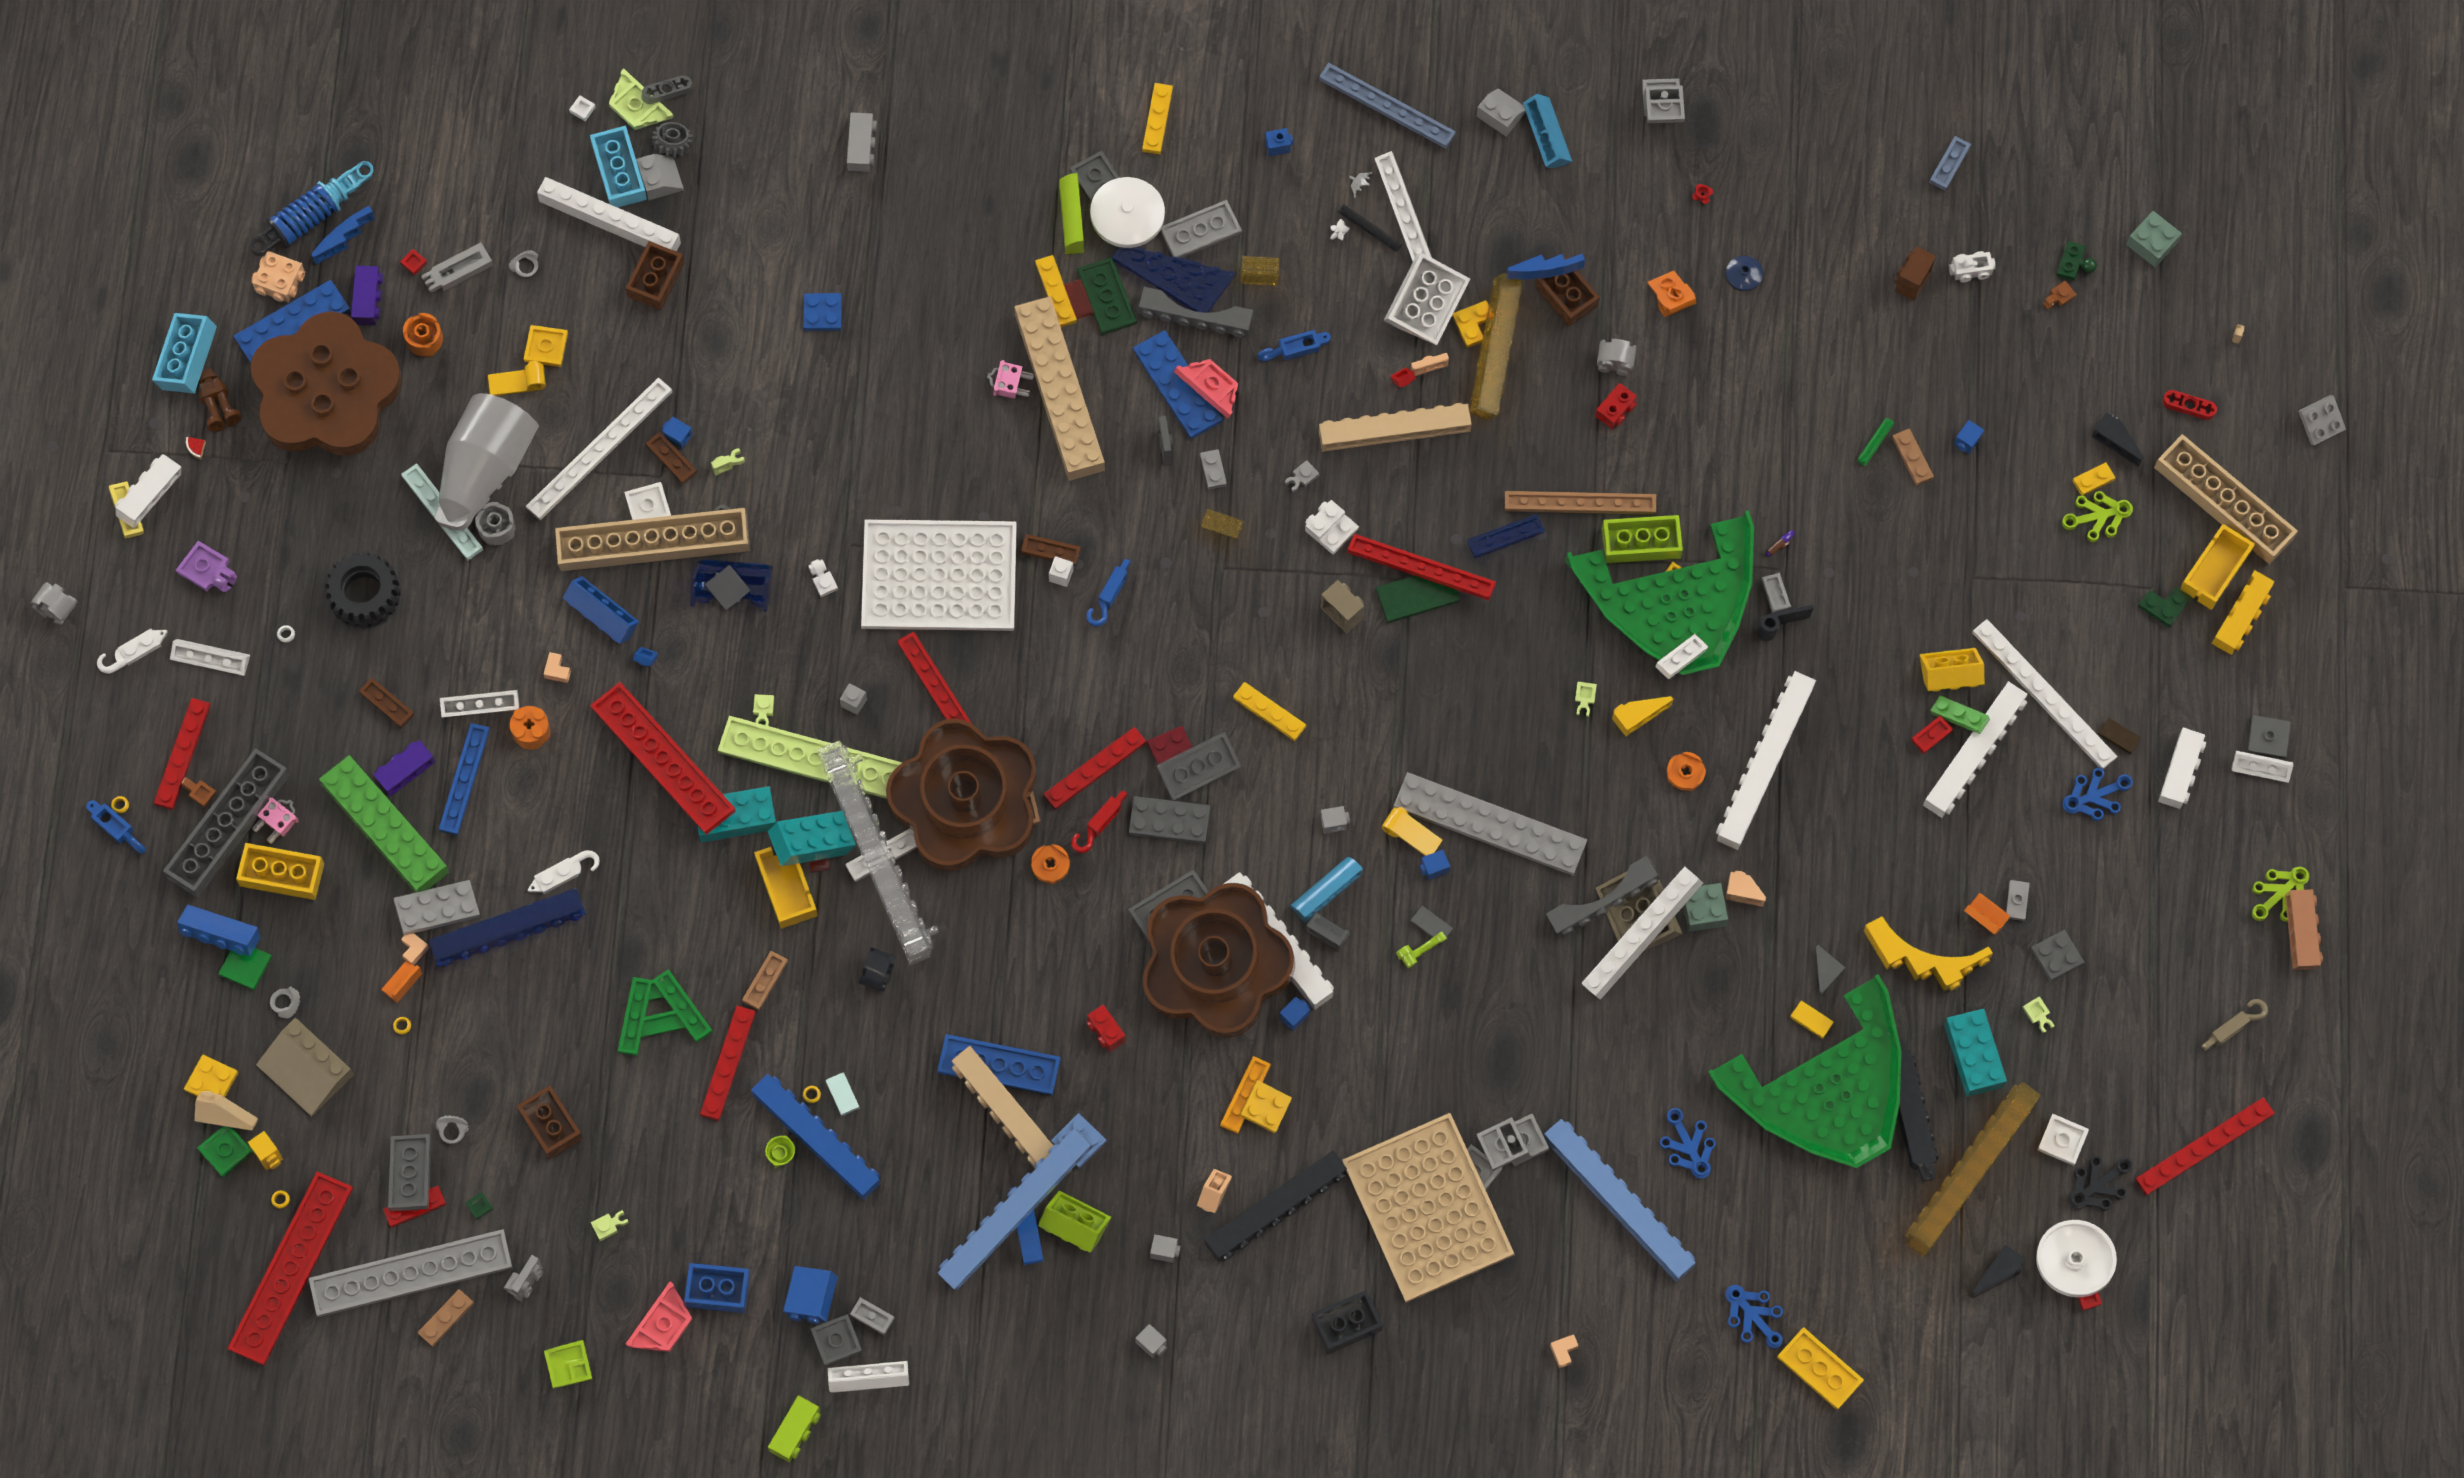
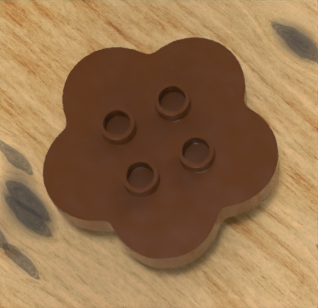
M339 312L316 314L306 320L294 335L277 336L267 340L259 346L251 360V375L258 392L263 397L259 412L262 427L270 442L286 451H304L320 446L330 453L348 456L366 450L375 441L379 433L381 411L396 399L402 386L401 371L393 353L380 344L366 341L354 320Z
M960 719L943 720L933 725L925 733L917 756L900 764L890 775L886 787L888 805L893 816L901 824L914 831L915 843L920 856L928 865L941 871L960 870L969 866L980 856L993 858L1009 857L1020 852L1028 844L1033 834V813L1027 799L1036 783L1035 760L1029 748L1017 739L1007 736L986 737L976 726Z
M1240 883L1222 884L1213 888L1202 898L1186 895L1173 896L1159 903L1149 917L1147 934L1153 955L1144 970L1143 987L1151 1006L1164 1016L1176 1019L1193 1018L1204 1030L1212 1035L1224 1038L1236 1037L1248 1031L1255 1024L1260 1015L1263 1001L1283 991L1293 978L1295 957L1292 946L1281 932L1268 924V915L1262 898L1247 885Z

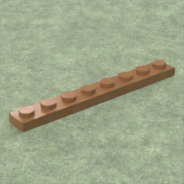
M1505 491V511L1656 515V494Z

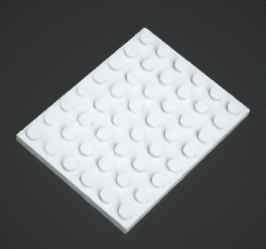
M865 520L861 628L1014 631L1016 522Z

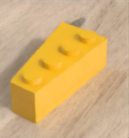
M2254 570L2250 580L2212 642L2213 645L2230 655L2233 654L2234 650L2239 651L2244 642L2241 640L2243 635L2248 636L2253 627L2250 625L2252 620L2257 621L2262 612L2259 608L2262 604L2266 606L2271 596L2268 593L2275 581Z

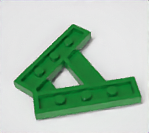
M669 969L653 980L633 977L618 1053L638 1056L642 1037L683 1028L687 1029L696 1043L713 1033ZM664 998L673 1010L646 1017L650 1000Z

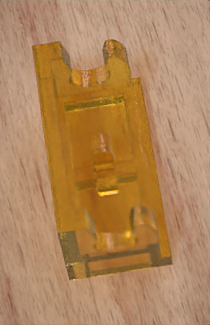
M1242 256L1241 283L1278 285L1279 258Z
M1207 509L1201 527L1239 539L1244 522L1243 520Z

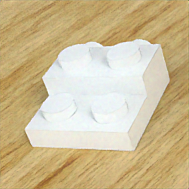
M1330 500L1328 503L1323 502L1320 505L1316 516L1312 514L1305 522L1307 524L1305 531L1334 555L1359 529V526L1345 515L1343 509Z

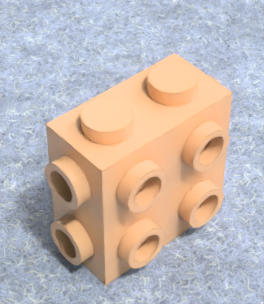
M267 251L266 255L260 260L258 272H255L252 276L254 289L260 295H269L279 302L286 301L289 303L291 298H294L297 293L299 281L304 279L305 271L303 265L300 262Z

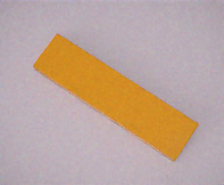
M1252 1057L1220 1124L1221 1127L1236 1134L1239 1133L1245 1121V1118L1240 1116L1255 1081L1258 1080L1263 1083L1271 1066L1270 1063L1257 1057Z

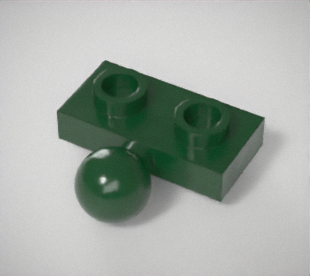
M2068 241L2057 276L2075 281L2079 267H2082L2086 273H2092L2097 268L2096 261L2091 258L2082 260L2086 246Z

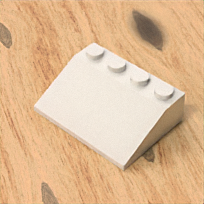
M1421 252L1416 255L1384 321L1400 330L1437 345L1470 278Z

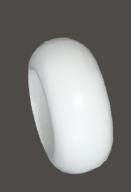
M282 626L277 632V637L281 642L287 643L294 639L295 631L291 626ZM285 630L291 631V635L288 638L281 637V633Z

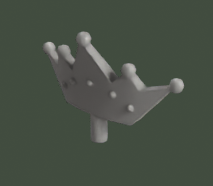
M1372 172L1359 173L1356 178L1353 176L1349 177V179L1353 180L1351 189L1354 198H1356V191H1362L1360 187L1370 185L1366 179H1370L1368 175L1372 174Z

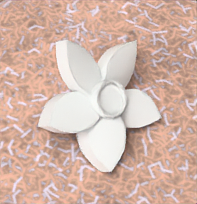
M1342 219L1338 221L1337 226H1331V230L1334 233L1330 239L1333 240L1338 237L1340 240H1343L1344 234L1348 232L1349 228L1345 226Z

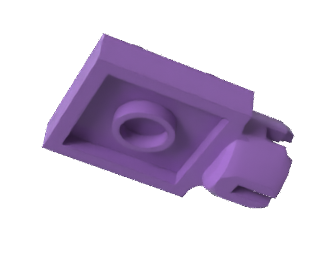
M200 541L194 545L176 569L179 575L206 591L211 587H216L223 592H227L232 588L227 583L229 582L234 585L237 579L235 572L227 568L230 562L229 559Z

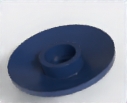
M1739 256L1729 262L1726 268V278L1734 288L1748 291L1756 288L1761 283L1763 269L1754 258ZM1742 269H1747L1748 272L1745 273Z

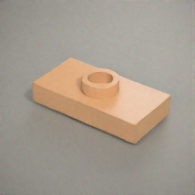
M1447 353L1434 357L1426 356L1420 361L1411 363V371L1417 376L1447 367L1449 357Z

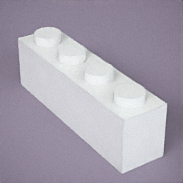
M164 454L159 459H154L151 463V468L141 474L139 482L136 485H132L128 489L126 497L119 499L115 505L116 516L133 528L138 525L181 475V466Z
M518 690L440 698L442 717L508 711L520 708Z
M2182 728L2158 802L2178 809L2182 807L2183 803L2187 804L2190 796L2187 790L2189 786H2193L2195 776L2192 774L2194 769H2198L2201 761L2198 758L2199 752L2203 753L2206 742L2203 741L2204 734Z

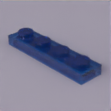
M1538 514L1470 538L1467 540V543L1475 559L1540 535L1545 530Z

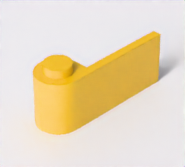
M539 361L528 362L525 370L488 375L490 394L494 396L538 391L546 387L544 366Z
M1402 807L1393 808L1381 826L1385 833L1395 838L1400 837L1424 856L1434 853L1442 842L1441 838L1409 816L1408 812Z

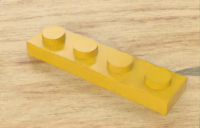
M1154 84L1142 152L1161 155L1173 91L1172 85Z
M1051 255L1035 260L1048 297H1051L1060 327L1077 323L1054 256Z
M1246 682L1241 685L1233 696L1234 700L1293 741H1296L1306 728L1305 723Z

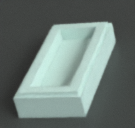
M844 1072L826 1080L841 1116L859 1109V1105Z

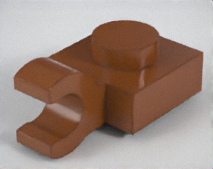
M2064 281L2051 289L2050 296L2045 298L2043 305L2047 310L2057 303L2062 307L2073 300L2077 294Z
M185 777L181 782L183 784L182 787L190 791L189 797L204 808L217 793L216 790L201 780L195 784Z

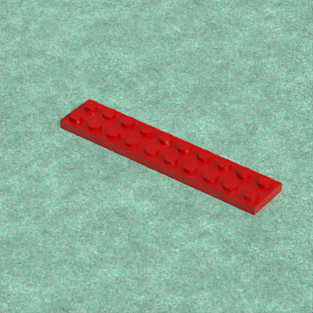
M621 682L590 705L592 710L705 835L736 812L735 807Z
M318 1171L316 1172L227 1348L229 1351L265 1366L353 1191L352 1186Z

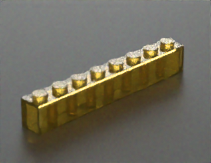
M1502 273L1494 278L1469 409L1470 414L1487 421L1496 417L1500 412V398L1503 395V382L1507 375L1506 366L1510 359L1509 350L1513 343L1512 334L1516 327L1515 318L1519 310L1518 302L1522 294L1521 286L1523 280L1508 279L1506 273Z

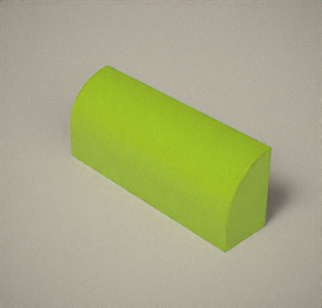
M1073 173L1062 177L1059 181L1065 254L1084 253L1078 174Z

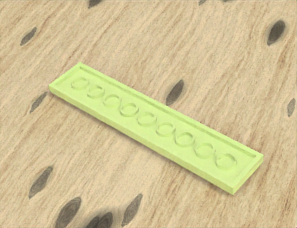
M732 716L728 718L718 748V753L886 799L888 779L892 772L902 764V762Z

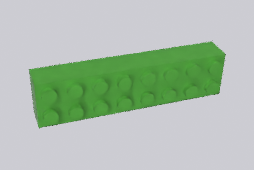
M350 755L319 779L327 793L415 893L428 890L449 873L447 865Z

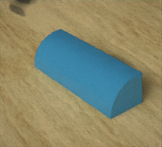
M1536 94L1523 102L1545 166L1556 168L1571 163L1572 159L1550 98Z
M1350 857L1345 858L1289 907L1306 923L1316 912L1320 911L1362 875L1363 868Z

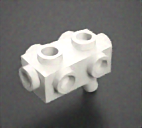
M1980 251L1973 255L1960 254L1953 257L1952 263L1949 265V272L1951 276L1954 275L1955 280H1960V282H1968L1974 277L1984 280L1989 278V275H1992L1993 269H1995V260L1991 258L1990 252L1984 253Z

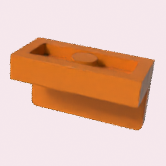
M1981 893L1964 910L1995 935L2010 918L2008 913Z
M406 960L381 989L382 992L398 1003L422 975L420 967L414 966Z

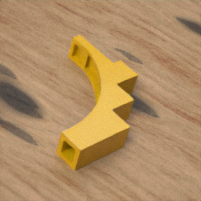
M1883 916L1866 924L1863 930L1887 970L1891 967L1893 969L1900 967L1904 961L1915 981L1920 978L1924 980L1933 973L1943 991L1957 989L1961 985L1962 974H1969L1973 971V967L1977 965L1980 967L1990 962L1989 959L1993 954L1989 947L1974 955L1965 957H1941L1920 951L1897 936L1886 923Z

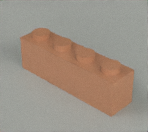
M2313 889L2290 890L2285 894L2292 967L2293 970L2316 969L2321 966L2323 961L2322 952L2319 951L2321 936L2317 932L2319 917L2315 913L2317 898L2313 893Z

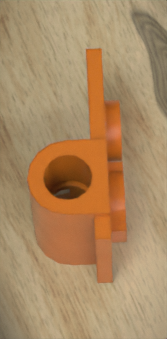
M1671 271L1648 282L1649 287L1657 296L1658 306L1664 317H1668L1696 304L1694 292L1687 283L1684 284L1675 271Z

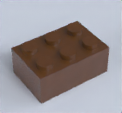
M648 241L625 288L627 297L662 310L685 264L683 254Z
M1577 270L1563 275L1535 279V287L1569 327L1599 305L1600 297Z
M551 1085L517 1105L520 1115L549 1160L583 1140L581 1132Z

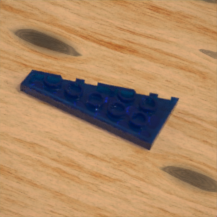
M1119 247L1112 257L1116 263L1195 312L1209 313L1236 276L1234 271L1221 270L1215 266H1205L1199 262L1176 256H1166L1163 253L1147 251L1141 247Z

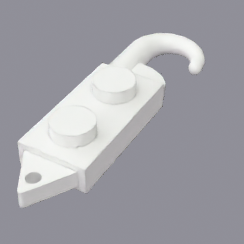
M149 629L118 647L115 652L117 662L109 667H105L102 664L106 654L100 655L97 660L98 669L103 673L110 674L126 665L134 663L161 647V643L168 633L167 630Z
M586 850L561 861L535 875V879L528 888V892H543V894H546L578 877L581 873L580 861L588 857L594 859V866L591 868V871H594L599 866V856L593 851Z

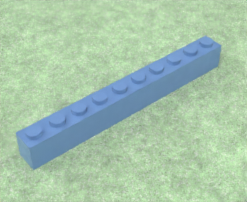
M1560 1119L1544 1133L1546 1143L1677 1283L1694 1268L1696 1263L1694 1256L1689 1251L1685 1252L1681 1247V1242L1675 1236L1671 1237L1667 1232V1227L1662 1222L1658 1223L1653 1212L1648 1207L1644 1208L1642 1206L1640 1198L1635 1193L1631 1194L1628 1191L1626 1183L1614 1176L1613 1169L1608 1164L1604 1165L1601 1162V1157L1595 1150L1591 1151L1587 1147L1586 1140L1582 1136L1578 1137L1573 1132V1126L1569 1122H1564Z
M1069 1129L1062 1136L1063 1141L1059 1145L1055 1144L1048 1151L1050 1155L1045 1160L1042 1158L1034 1166L1036 1169L1032 1174L1027 1173L1021 1180L1022 1184L1018 1188L1014 1187L1007 1194L1009 1198L1004 1203L1001 1201L994 1208L995 1213L991 1217L987 1216L982 1220L978 1231L973 1230L966 1238L968 1241L963 1246L960 1244L953 1251L954 1256L950 1260L946 1259L939 1266L941 1270L938 1274L953 1289L958 1290L1094 1147L1077 1129L1072 1131Z

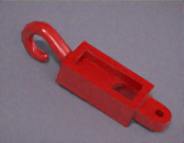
M1123 790L1116 798L1111 796L1087 824L1088 840L1086 846L1079 847L1076 840L1080 837V834L1077 833L1073 836L1071 845L1076 852L1086 853L1091 849L1094 836L1097 838L1121 811V803L1126 799L1128 793Z

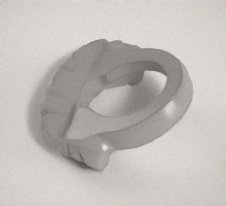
M532 250L520 253L510 261L509 267L511 271L516 272L521 277L533 276L538 270V254ZM527 258L533 262L534 269L531 273L526 274L520 271L519 261L521 259Z
M291 986L287 989L277 990L271 996V1008L278 1013L279 1017L285 1019L292 1017L300 1003L299 992ZM287 995L291 999V1004L283 1009L277 1008L275 1005L277 997Z
M458 1116L440 1117L436 1122L439 1136L447 1144L459 1143L463 1139L465 1132L469 1130L467 1121ZM450 1122L456 1123L459 1128V1136L455 1140H448L444 1136V1129Z

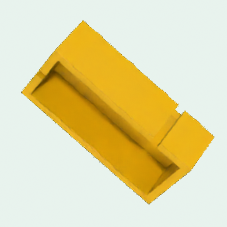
M2222 524L2213 540H2211L2183 581L2180 589L2193 599L2197 596L2198 602L2212 610L2251 553L2255 543Z
M771 847L754 852L780 928L782 929L817 917V910L800 863L781 866L777 855L773 856Z

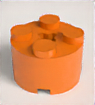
M419 313L414 317L408 318L403 326V335L407 348L413 354L432 357L442 346L443 334L440 324L434 316L427 313Z
M534 706L518 708L510 719V730L513 739L523 749H538L550 737L551 731L547 716L540 708Z

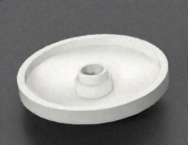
M1123 177L1107 182L1096 192L1091 203L1090 217L1095 231L1103 240L1117 247L1133 248L1148 243L1159 233L1164 222L1165 207L1159 192L1152 185L1141 179Z
M2068 1220L2054 1225L2043 1235L2038 1245L2036 1261L2040 1275L2052 1289L2070 1297H2086L2101 1291L2110 1282L2115 1272L2117 1256L2111 1239L2102 1229L2086 1221Z

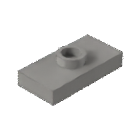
M1780 573L1762 577L1761 582L1772 613L1790 610L1791 605Z
M2010 880L2006 913L2010 915L2009 919L2025 921L2029 883Z

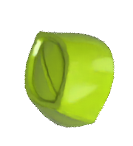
M787 1136L774 1137L766 1145V1156L773 1166L778 1168L791 1161L795 1153V1146Z

